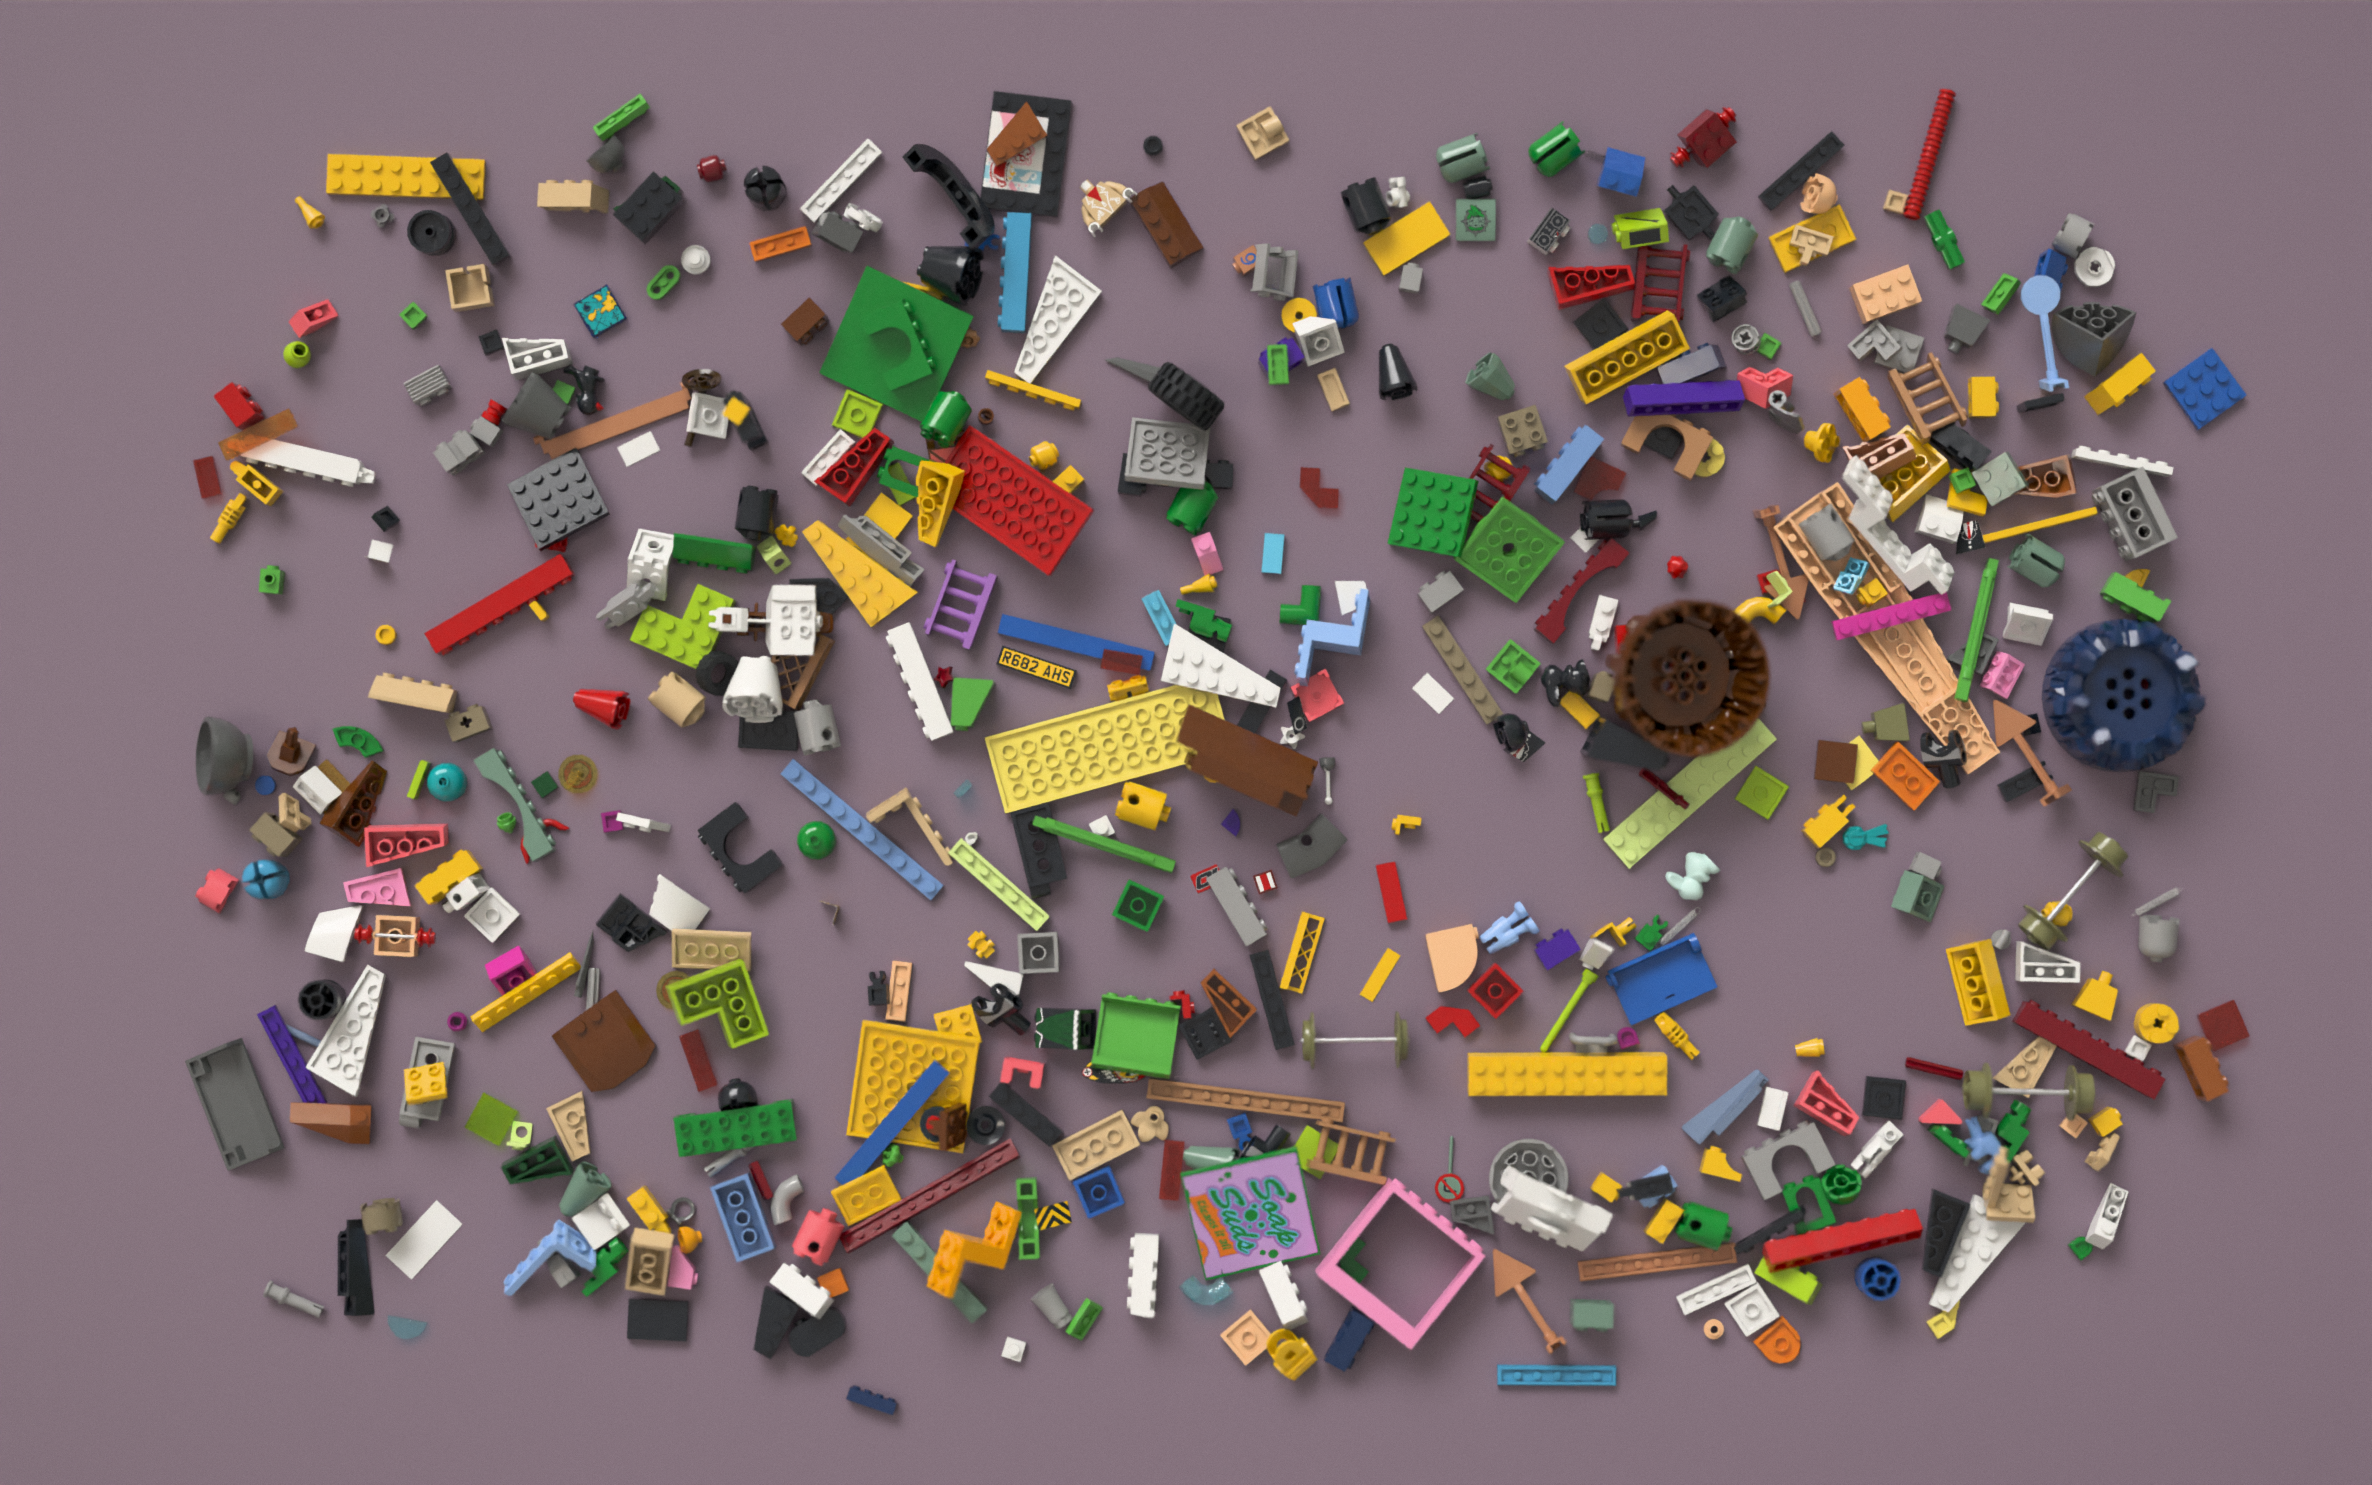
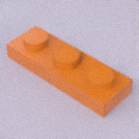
M806 226L749 242L755 262L812 246Z

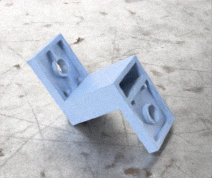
M1361 589L1360 594H1356L1355 606L1357 613L1352 615L1351 625L1353 626L1307 620V624L1303 625L1301 633L1303 644L1299 645L1298 650L1300 664L1296 663L1295 667L1296 679H1298L1300 686L1308 687L1314 649L1361 656L1371 600L1368 589Z

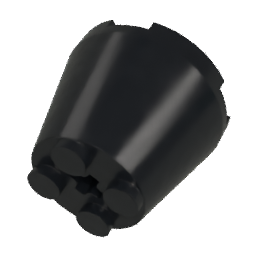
M926 246L923 252L922 264L917 268V276H920L921 282L951 301L967 305L969 298L974 299L983 276V271H980L981 260L984 259L982 250L980 248L970 249L969 246Z

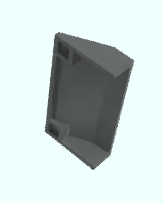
M242 1038L220 1045L185 1061L227 1171L285 1148Z

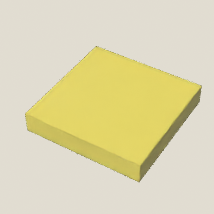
M1860 735L1849 742L1851 744H1858L1854 784L1845 783L1850 790H1853L1872 776L1873 773L1870 770L1878 763V759Z

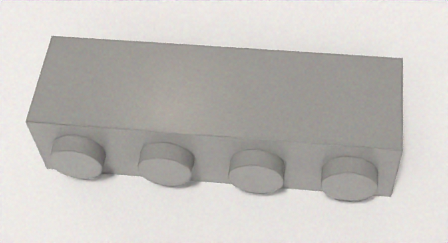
M1224 867L1206 878L1247 947L1267 935L1265 930L1268 928L1262 919H1257L1255 913L1258 911L1252 902L1248 904L1245 896L1248 894L1243 886L1240 885L1238 887L1235 879H1237V876L1233 869L1230 868L1228 870L1227 867Z

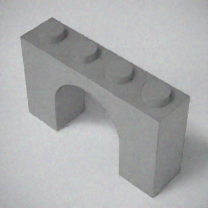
M1804 1120L1797 1124L1798 1128L1792 1131L1786 1129L1779 1133L1780 1137L1774 1140L1772 1137L1761 1142L1762 1146L1758 1148L1753 1146L1744 1151L1745 1154L1741 1158L1763 1200L1782 1192L1772 1171V1158L1781 1147L1787 1145L1799 1146L1805 1152L1815 1173H1820L1835 1165L1814 1122Z

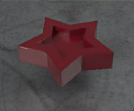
M949 666L945 669L938 667V675L933 680L940 682L941 687L945 689L948 682L953 681V676L951 675L953 667Z

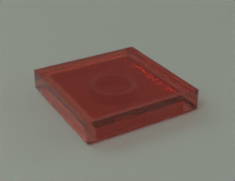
M2230 1000L2197 1014L2206 1039L2212 1045L2213 1052L2250 1036L2235 1000Z

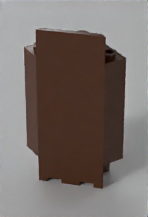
M1190 704L1187 707L1176 739L1177 743L1193 749L1192 752L1187 753L1184 763H1186L1185 768L1295 817H1297L1304 799L1307 800V792L1311 787L1314 778L1313 774L1318 765V761Z

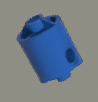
M1880 1257L1866 1258L1854 1270V1279L1859 1290L1875 1300L1882 1301L1891 1298L1900 1287L1901 1279L1898 1270L1894 1265Z

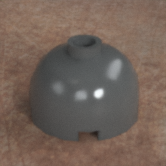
M613 135L586 161L597 172L608 173L612 170L617 172L624 165L621 162L625 157L624 145Z

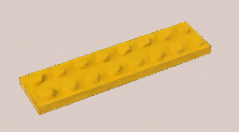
M328 154L327 194L452 199L430 163L436 158ZM452 158L476 200H484L486 161L484 159Z

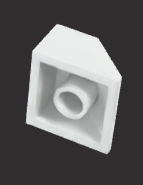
M1310 316L1292 323L1300 350L1305 356L1304 360L1308 366L1345 353L1335 320Z
M1926 494L1915 532L1949 543L1957 542L1963 521V511L1946 507L1947 500Z

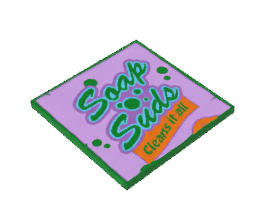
M1297 1146L1180 1173L1205 1281L1271 1266L1279 1261L1285 1263L1321 1254Z

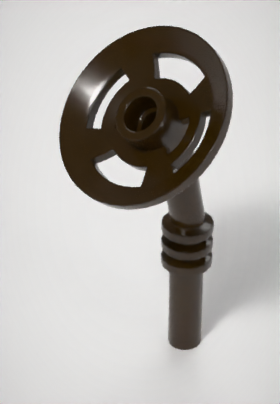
M710 369L692 370L682 377V384L686 388L696 390L701 394H706L707 390L713 389L721 383V375ZM687 433L685 446L692 447L696 433Z

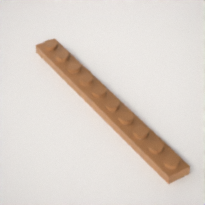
M1149 1078L1147 1098L1321 1120L1322 1118H1327L1337 1122H1343L1345 1102L1152 1078Z

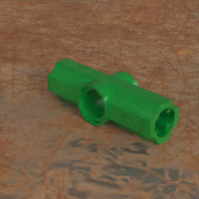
M1940 209L1924 216L1923 218L1932 234V242L1936 250L1941 253L1948 269H1953L1965 263L1957 246L1955 233L1948 227Z

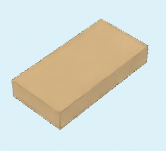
M1336 368L1317 375L1331 412L1350 405Z

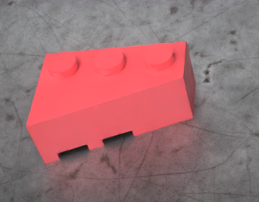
M1818 1070L1812 1072L1794 1107L1842 1136L1850 1135L1859 1120L1858 1115L1844 1099H1841Z

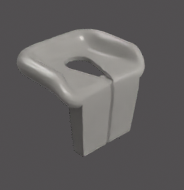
M1574 1032L1569 1034V1040L1575 1045L1576 1053H1607L1608 1046L1614 1045L1618 1041L1615 1034H1610L1608 1037L1577 1036Z

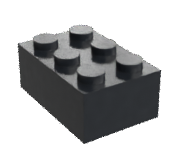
M653 171L613 215L646 245L685 201Z

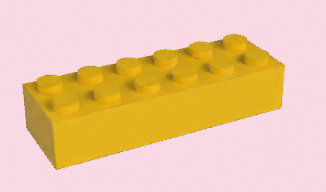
M1667 310L1564 367L1579 399L1583 403L1588 404L1689 350L1690 347L1675 315Z

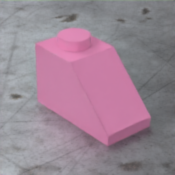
M1210 532L1191 538L1204 575L1209 573L1212 575L1223 571Z
M675 1245L672 1249L667 1286L691 1290L698 1282V1273H695L696 1267L687 1255L682 1252L680 1246Z

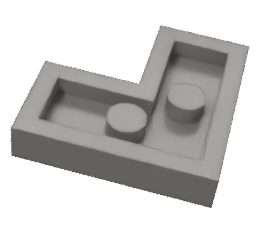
M1878 319L1847 345L1860 361L1877 349L1883 358L1889 362L1903 350Z

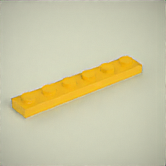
M571 952L470 1016L473 1023L484 1032L580 970L581 965Z

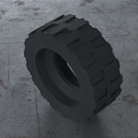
M715 650V652L711 651L707 655L705 654L696 668L697 684L700 685L701 689L710 694L724 696L739 662L735 657ZM717 664H722L725 667V675L720 682L715 683L711 680L712 670Z

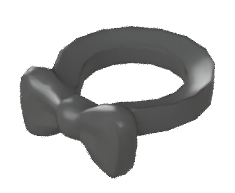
M681 1197L673 1202L671 1209H667L666 1213L680 1226L682 1221H686L693 1216L695 1207L689 1198ZM687 1202L691 1207L689 1215L676 1217L674 1212L677 1203Z

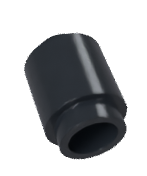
M1486 176L1470 179L1463 183L1466 199L1487 196L1493 190L1491 180L1487 179Z

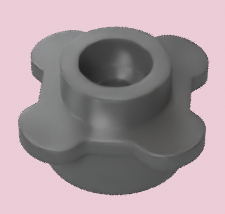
M385 204L380 205V207L371 212V217L376 220L377 226L383 228L387 222L394 220V215L388 211V206Z

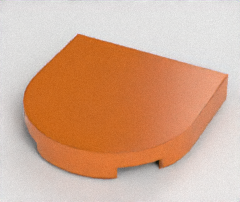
M1783 1316L1779 1317L1753 1341L1760 1351L1770 1361L1775 1363H1789L1800 1352V1336Z

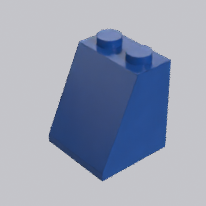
M1607 147L1597 186L1637 197L1643 177L1645 157Z

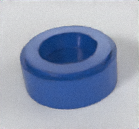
M265 775L259 777L255 782L256 791L261 795L272 794L276 789L275 780Z

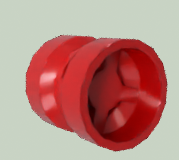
M490 399L487 410L483 411L481 416L498 426L501 422V416L508 409Z

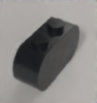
M829 1307L820 1320L813 1315L807 1320L804 1317L794 1323L796 1327L791 1330L789 1335L791 1349L799 1356L809 1357L835 1341L846 1330L844 1314L835 1307Z

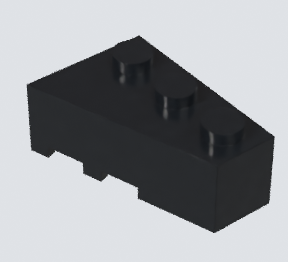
M767 1285L764 1287L753 1350L771 1359L800 1305L790 1297Z

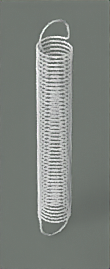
M2170 893L2173 895L2166 896L2169 898L2162 899L2158 897L2155 898L2153 901L2158 902L2154 903L2158 906V904L2161 905L2162 903H2164L2162 900L2166 902V900L2168 901L2171 899V896L2173 898L2177 895L2174 893ZM2150 904L2153 906L2142 908L2145 909L2142 911L2146 913V911L2148 912L2149 910H2151V907L2153 909L2156 906L2154 904ZM2142 911L2136 912L2139 915L2143 914Z
M1691 911L1692 913L1689 912L1688 916H1685L1690 921L1688 923L1683 919L1682 921L1689 924L1697 914ZM1678 922V924L1682 927H1680L1681 929H1679L1677 926H1674L1673 929H1671V931L1675 933L1673 934V936L1669 932H1667V934H1669L1671 937H1669L1670 939H1668L1666 936H1663L1667 940H1665L1666 942H1664L1662 939H1660L1663 942L1661 943L1662 946H1664L1665 943L1669 942V940H1671L1678 932H1680V930H1682L1686 926V924H1684L1683 926L1681 923Z

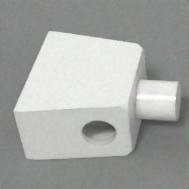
M480 873L467 877L446 894L448 900L442 906L447 913H451L453 910L464 909L484 895L490 887Z

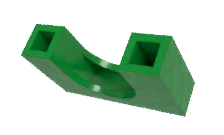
M905 299L859 317L866 336L889 327H894L904 331L910 339L911 353L909 358L903 364L882 373L889 391L935 372L934 368H936L934 359L929 357L926 351L928 350L927 342L924 338L921 339L919 331H921L917 320L914 321L911 315L913 313L911 304L906 302Z

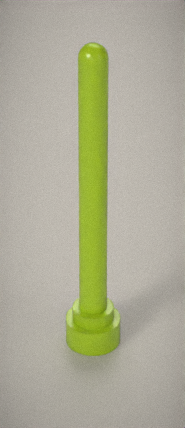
M1585 968L1581 974L1583 975L1581 978L1582 982L1540 1047L1541 1052H1547L1589 984L1592 985L1593 982H1596L1599 977L1598 975Z

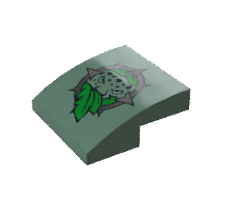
M1456 199V241H1495V199Z

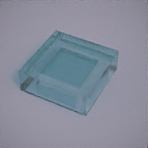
M967 779L953 794L957 798H961L973 784Z

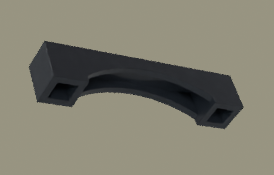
M446 152L431 161L432 167L491 264L495 266L511 257L510 252L483 212L451 155Z

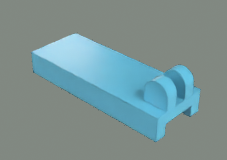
M1158 589L1141 599L1165 646L1170 643L1173 626L1176 622Z

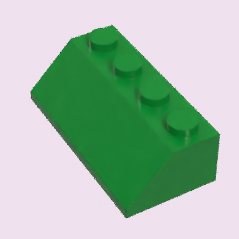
M674 533L673 558L677 559L679 564L689 565V562H696L697 566L708 568L709 565H716L718 570L728 571V568H735L737 573L743 574L753 571L756 547L753 545Z

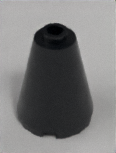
M1393 344L1383 345L1382 349L1379 350L1380 399L1386 400V397H1391L1392 400H1398L1411 396L1413 394L1412 390H1418L1417 384L1398 346Z

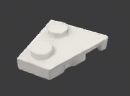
M618 813L616 819L617 821L624 822L623 826L635 828V825L640 826L639 830L651 832V829L669 832L671 824Z

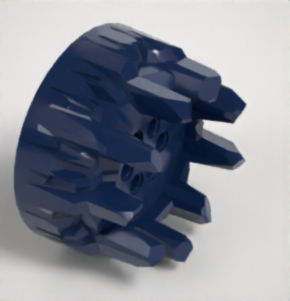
M2117 619L2089 625L2070 636L2058 648L2046 669L2042 685V705L2047 725L2059 745L2070 756L2094 769L2120 773L2136 771L2156 765L2182 748V744L2187 741V737L2194 729L2195 715L2199 714L2205 707L2206 696L2200 695L2199 688L2201 686L2198 674L2195 673V667L2199 665V662L2192 653L2182 650V645L2178 644L2176 638L2169 633H2164L2156 624L2148 621L2138 622V620ZM2125 669L2129 670L2131 673V677L2129 680H2126L2123 677V672ZM2109 679L2114 683L2112 690L2106 687V682ZM2142 679L2148 682L2146 690L2142 689L2140 685ZM2125 689L2131 692L2129 700L2124 698L2123 693ZM2109 699H2111L2114 702V708L2112 710L2108 709L2106 706V703ZM2143 699H2146L2149 703L2146 710L2141 707ZM2126 709H2129L2132 713L2129 720L2124 717Z

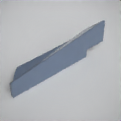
M1756 1069L1682 1126V1130L1699 1145L1712 1131L1719 1136L1756 1098L1769 1079Z

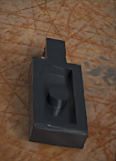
M1670 1173L1626 1182V1187L1616 1189L1619 1198L1628 1196L1629 1200L1635 1201L1674 1193Z

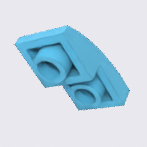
M1850 557L1844 572L1840 571L1833 589L1852 595L1866 575L1870 566L1869 563Z

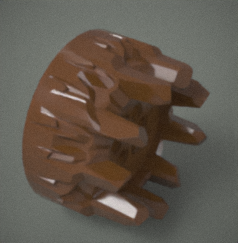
M1680 599L1658 606L1651 610V613L1648 615H1635L1627 622L1625 628L1628 634L1624 635V640L1619 645V649H1617L1619 654H1607L1605 664L1608 669L1614 672L1613 689L1616 696L1614 710L1620 719L1630 723L1632 730L1642 739L1660 749L1678 755L1704 756L1720 752L1732 746L1752 729L1766 704L1770 686V665L1760 636L1743 616L1735 610L1715 602ZM1682 651H1685L1686 657L1682 661L1680 659V654ZM1668 661L1669 668L1665 671L1664 663ZM1701 661L1702 667L1700 670H1697L1696 665ZM1685 671V679L1681 680L1680 673ZM1668 681L1669 687L1667 690H1664L1663 684ZM1698 681H1701L1702 686L1697 690L1696 684ZM1684 690L1685 698L1680 700V693Z

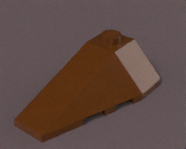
M371 761L332 803L320 824L335 835L360 847L365 839L364 828L371 825L369 822L372 812L375 813L377 807L375 802L377 796L381 794L387 770L375 761Z

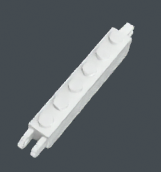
M249 434L245 437L244 441L232 439L228 445L231 450L241 453V456L246 458L248 463L258 464V461L264 462L265 466L277 469V466L285 467L284 471L296 474V470L304 472V476L315 478V475L323 476L322 480L333 483L334 479L341 480L342 485L353 487V484L360 485V483L374 484L376 472L364 468L363 463L358 459Z

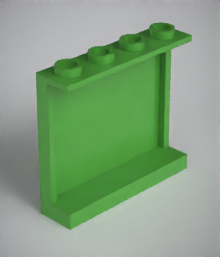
M1116 993L1102 994L1091 1067L1170 1079L1180 1006L1171 1001H1166L1164 1004L1157 1003V1000L1147 998L1144 1001L1138 1000L1136 996L1128 995L1124 998L1118 997Z

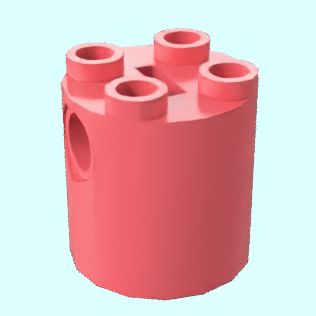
M823 1208L821 1213L809 1210L792 1244L795 1250L794 1253L801 1257L807 1255L812 1258V1262L823 1266L824 1262L828 1263L845 1227L835 1220L838 1214L827 1208ZM811 1242H817L819 1244V1247L813 1249L809 1246V1244Z

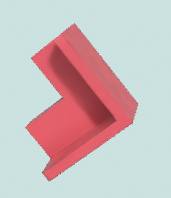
M1749 367L1737 374V380H1740L1745 399L1766 409L1770 407L1769 395L1773 391H1782L1786 397L1791 395L1793 375L1780 368L1764 374Z

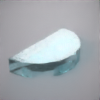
M388 1315V1326H390L391 1331L397 1337L402 1339H412L419 1336L425 1330L428 1323Z

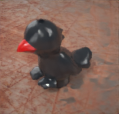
M586 365L583 371L577 370L573 366L563 369V373L573 375L582 392L581 395L576 394L577 398L575 399L579 410L585 415H592L597 411L603 410L604 407L601 406L596 398L599 382L605 381L604 378L598 376L600 371Z

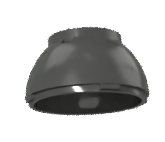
M205 717L198 732L196 778L198 788L203 793V796L225 793L233 789L241 781H248L252 772L253 742L250 734H243L234 724L221 718Z

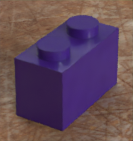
M1561 928L1552 934L1553 938L1550 940L1543 939L1535 944L1537 948L1533 951L1545 970L1548 971L1581 950L1568 929L1563 931Z

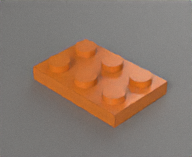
M1895 742L1870 770L1913 811L1916 810L1940 782L1899 742Z

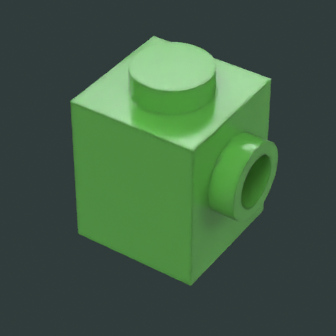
M267 565V569L261 568L259 592L283 595L285 571L279 570V566Z

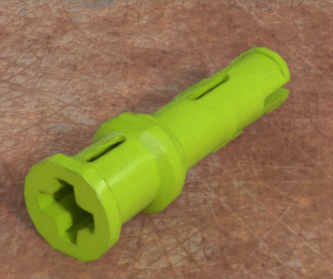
M1595 772L1583 775V779L1586 781L1588 790L1586 793L1591 799L1598 833H1602L1603 826L1605 832L1610 831L1602 797L1603 788H1601L1599 781L1600 774Z

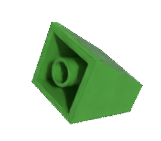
M953 678L951 726L955 727V730L968 731V727L973 728L995 686L994 680Z

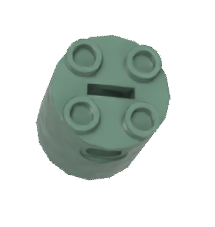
M1739 216L1723 218L1706 251V257L1710 259L1709 263L1717 267L1721 264L1727 267V271L1736 275L1746 261L1758 237V233L1752 223L1745 218Z

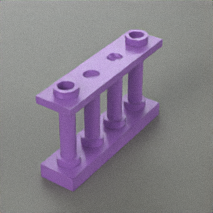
M952 559V562H948L944 570V574H947L931 618L926 619L923 629H926L925 633L927 635H930L931 631L934 630L959 639L963 643V648L971 650L998 577L989 573L988 577H981L956 568L957 561ZM952 575L980 584L984 588L982 594L976 596L949 586ZM947 593L974 603V606H977L975 613L968 614L943 605L942 602L945 594ZM939 611L967 621V624L970 625L968 632L964 631L962 633L935 623Z

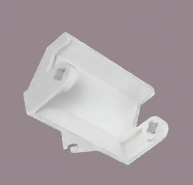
M1511 1166L1504 1170L1501 1177V1184L1508 1191L1499 1204L1494 1202L1491 1210L1504 1216V1221L1514 1225L1517 1222L1522 1224L1521 1228L1532 1233L1535 1230L1539 1232L1538 1236L1549 1240L1551 1237L1557 1240L1556 1244L1564 1248L1569 1245L1582 1252L1601 1232L1605 1233L1613 1216L1602 1207L1593 1206L1520 1173Z

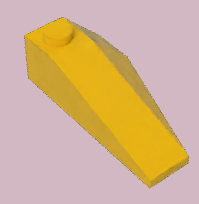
M920 461L916 476V486H918L917 504H919L918 538L920 541L933 547L938 546L961 489L965 474L964 470L947 463Z

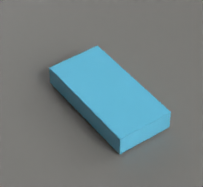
M1265 533L1262 573L1281 574L1284 534Z

